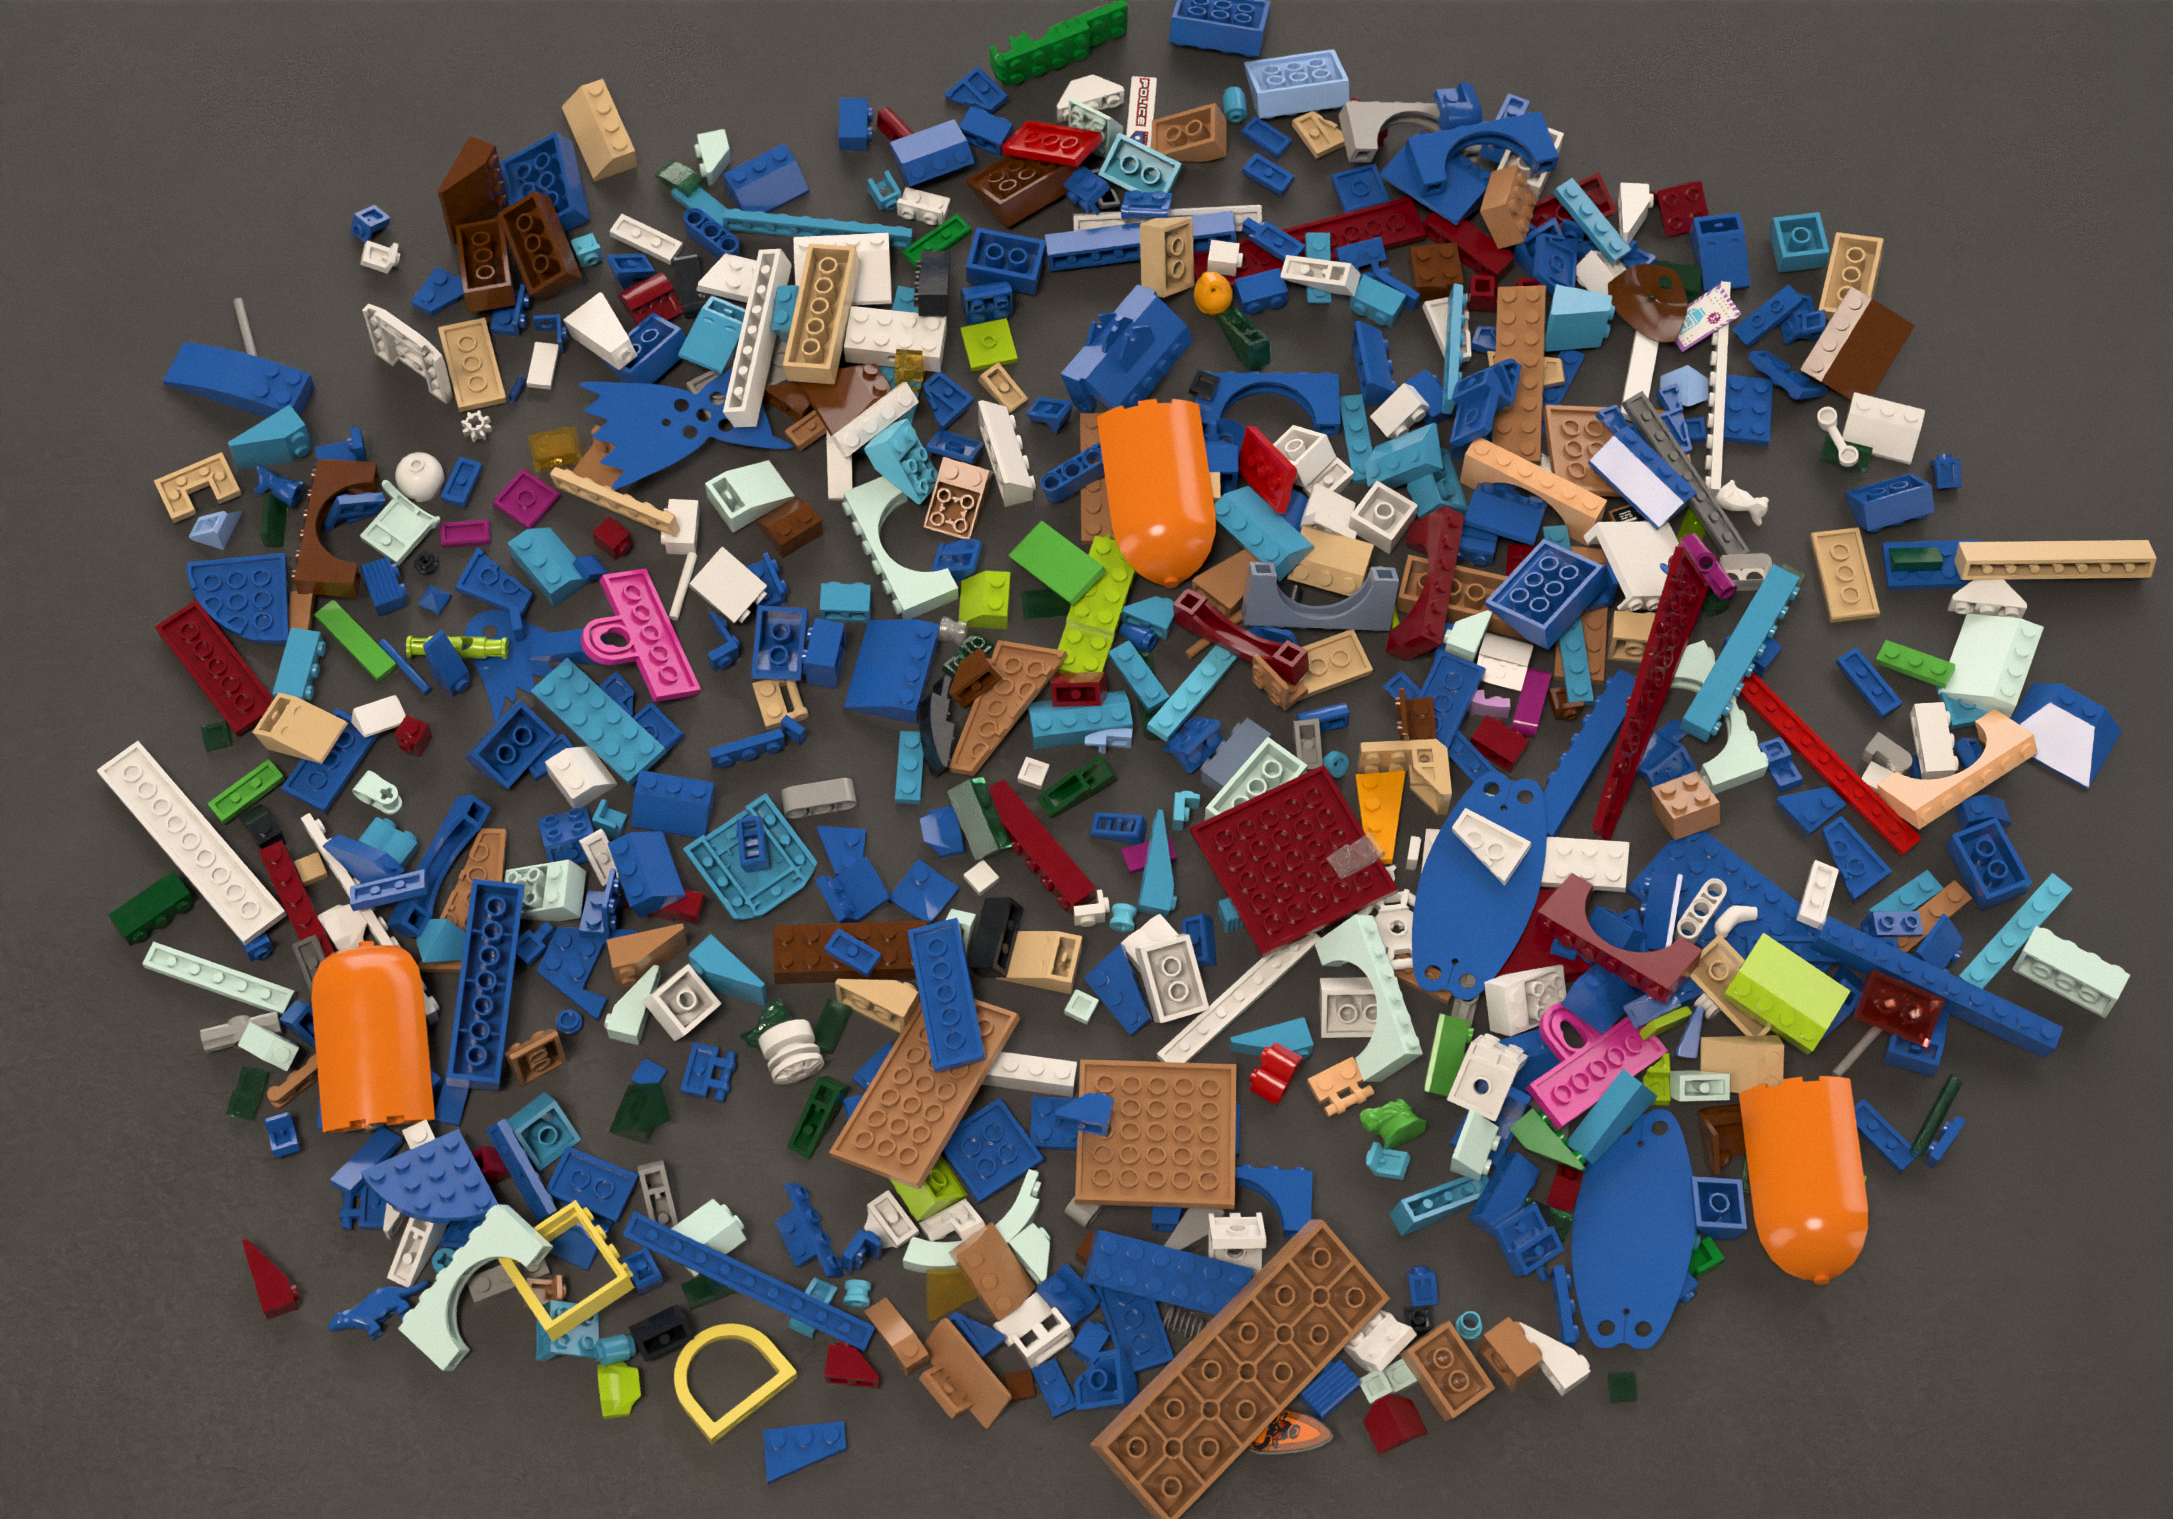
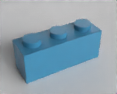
M291 627L272 693L274 699L278 693L298 697L306 702L312 700L314 694L313 681L314 678H318L320 672L319 659L320 656H324L326 650V642H323L320 632Z

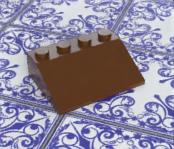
M469 136L437 191L451 244L455 245L457 243L455 225L493 219L497 216L500 209L506 206L508 200L496 146Z
M1007 155L967 178L966 183L992 215L1006 227H1010L1068 193L1063 184L1080 168V165L1072 167Z
M1850 287L1800 370L1850 401L1854 392L1872 397L1915 325L1871 297Z

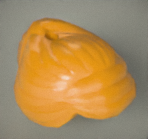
M1207 271L1202 274L1195 284L1194 300L1203 313L1219 315L1226 311L1232 303V288L1224 276L1217 272Z

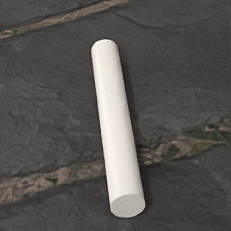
M689 552L669 614V619L674 621L679 619L697 559V554Z

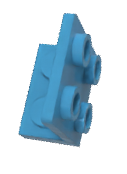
M550 1300L542 1306L553 1321L578 1303ZM599 1312L554 1342H552L536 1318V1361L546 1362L556 1355L595 1359L593 1349L599 1339Z

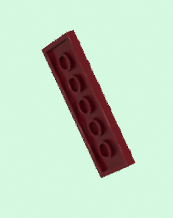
M197 600L155 626L156 631L237 737L259 723L274 699Z

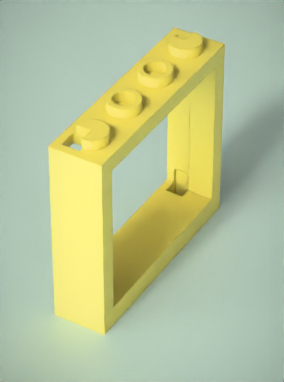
M576 1200L535 1226L534 1229L550 1242L580 1222L616 1274V1279L552 1321L515 1266L519 1261L508 1257L498 1258L500 1264L552 1342L635 1288L630 1280L634 1275L626 1263L620 1265L617 1261L620 1255L613 1244L606 1245L604 1242L607 1238L600 1225L593 1226L591 1221L594 1220L591 1212L587 1207L582 1209Z

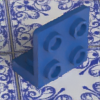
M587 807L573 808L568 812L548 815L538 820L549 863L571 860L575 864L589 861L579 843V840L594 833Z
M863 857L835 878L822 875L815 880L838 923H857L890 899L889 893L870 859L867 857Z
M610 868L605 892L588 890L579 927V937L610 939L612 929L616 930L618 922L616 910H620L622 906V894H619L621 881L616 876V869Z

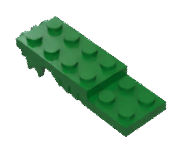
M1118 0L1076 16V18L1055 24V26H1050L1044 38L1032 41L1024 31H1021V36L1018 38H1013L1010 35L1011 50L1002 53V56L994 45L990 46L989 56L991 60H989V64L994 71L996 79L1003 82L1005 87L1017 85L1023 80L1038 77L1044 72L1059 69L1065 64L1084 59L1086 56H1089L1090 46H1097L1103 41L1118 38L1127 33L1128 5L1125 0Z

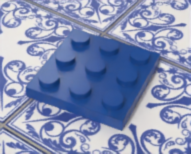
M998 1098L959 1123L942 1151L978 1204L1027 1174L1029 1169L1033 1170L1044 1162L1043 1156L1001 1098Z

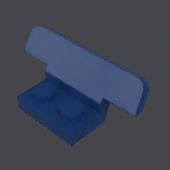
M1671 720L1654 733L1649 740L1637 774L1644 776L1650 789L1690 774L1697 769L1684 745L1678 742L1688 734L1680 729L1682 722L1679 720Z

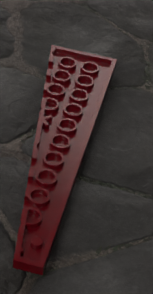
M1676 546L1674 554L1669 557L1668 574L1640 668L1635 678V685L1632 695L1628 696L1626 701V715L1596 816L1592 822V830L1599 840H1611L1709 590L1708 583L1685 547Z

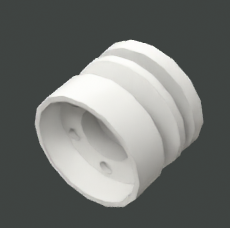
M797 1019L778 1024L767 1030L759 1038V1045L765 1059L770 1060L768 1062V1069L771 1071L774 1083L786 1085L804 1080L817 1073L824 1066L818 1045L813 1044L815 1036L808 1021Z

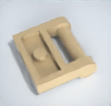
M766 679L752 683L766 730L781 727V720L786 714L796 722L809 717L807 708L803 706L796 681ZM786 685L794 707V711L790 713L787 712L780 687Z

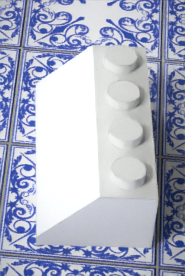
M983 400L978 401L979 428L1004 506L1007 507L1033 500V490H1036L1034 477L1029 476L1027 472L1029 470L1027 456H1022L1021 454L1023 445L1020 435L1016 436L1014 429H1016L1014 416L1009 415L1005 406Z

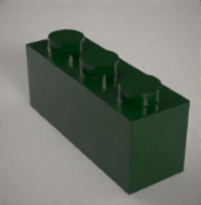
M172 871L108 914V916L131 947L135 943L144 941L148 934L155 929L166 926L169 920L177 914L185 913L195 902L190 892Z

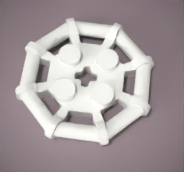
M1404 889V891H1400L1357 913V915H1369L1374 908L1378 910V915L1373 918L1377 924L1378 932L1393 970L1413 968L1412 958L1394 960V955L1410 953L1412 957L1413 912L1409 910L1407 904L1409 903L1414 907L1416 896L1410 893L1408 889ZM1401 902V904L1385 906L1386 903ZM1395 925H1398L1399 929H1404L1401 933H1395L1391 930H1393Z

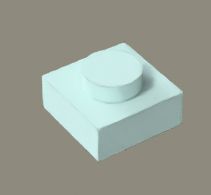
M1076 989L1064 1010V1014L1088 1025L1099 1004V1000Z

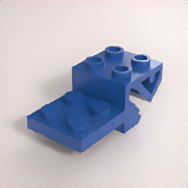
M1512 358L1506 359L1456 383L1452 400L1458 404V409L1449 442L1452 446L1458 448L1491 432L1495 412L1509 407L1515 400L1522 365Z

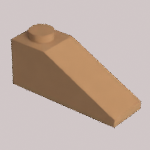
M887 1297L864 1311V1314L870 1323L875 1326L876 1332L906 1377L929 1364L928 1352Z

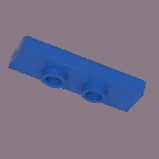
M1788 284L1732 330L1743 344L1749 348L1802 306L1804 301Z

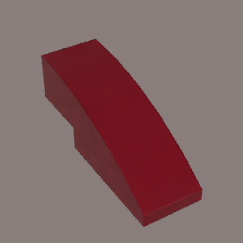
M684 889L685 898L648 915L673 922L675 919L698 924L705 904L704 894ZM627 901L625 909L633 911Z

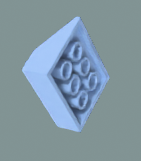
M1334 49L1244 62L1254 108L1259 118L1271 119L1279 115L1292 116L1300 112H1318L1321 109L1328 108L1340 109L1344 106L1345 102H1350L1349 79Z

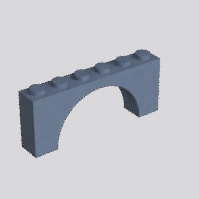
M1249 562L1241 614L1244 625L1252 627L1274 626L1277 628L1298 627L1301 629L1390 631L1399 579L1395 568L1371 567L1363 585L1350 597L1331 605L1309 606L1290 599L1279 589L1274 563Z

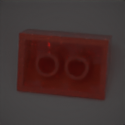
M1871 970L1867 973L1862 985L1853 1018L1927 1048L1946 999Z

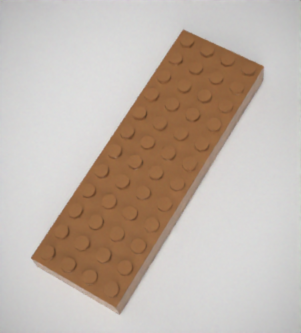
M1310 1219L1096 1437L1090 1446L1154 1519H1178L1390 1298L1323 1220Z

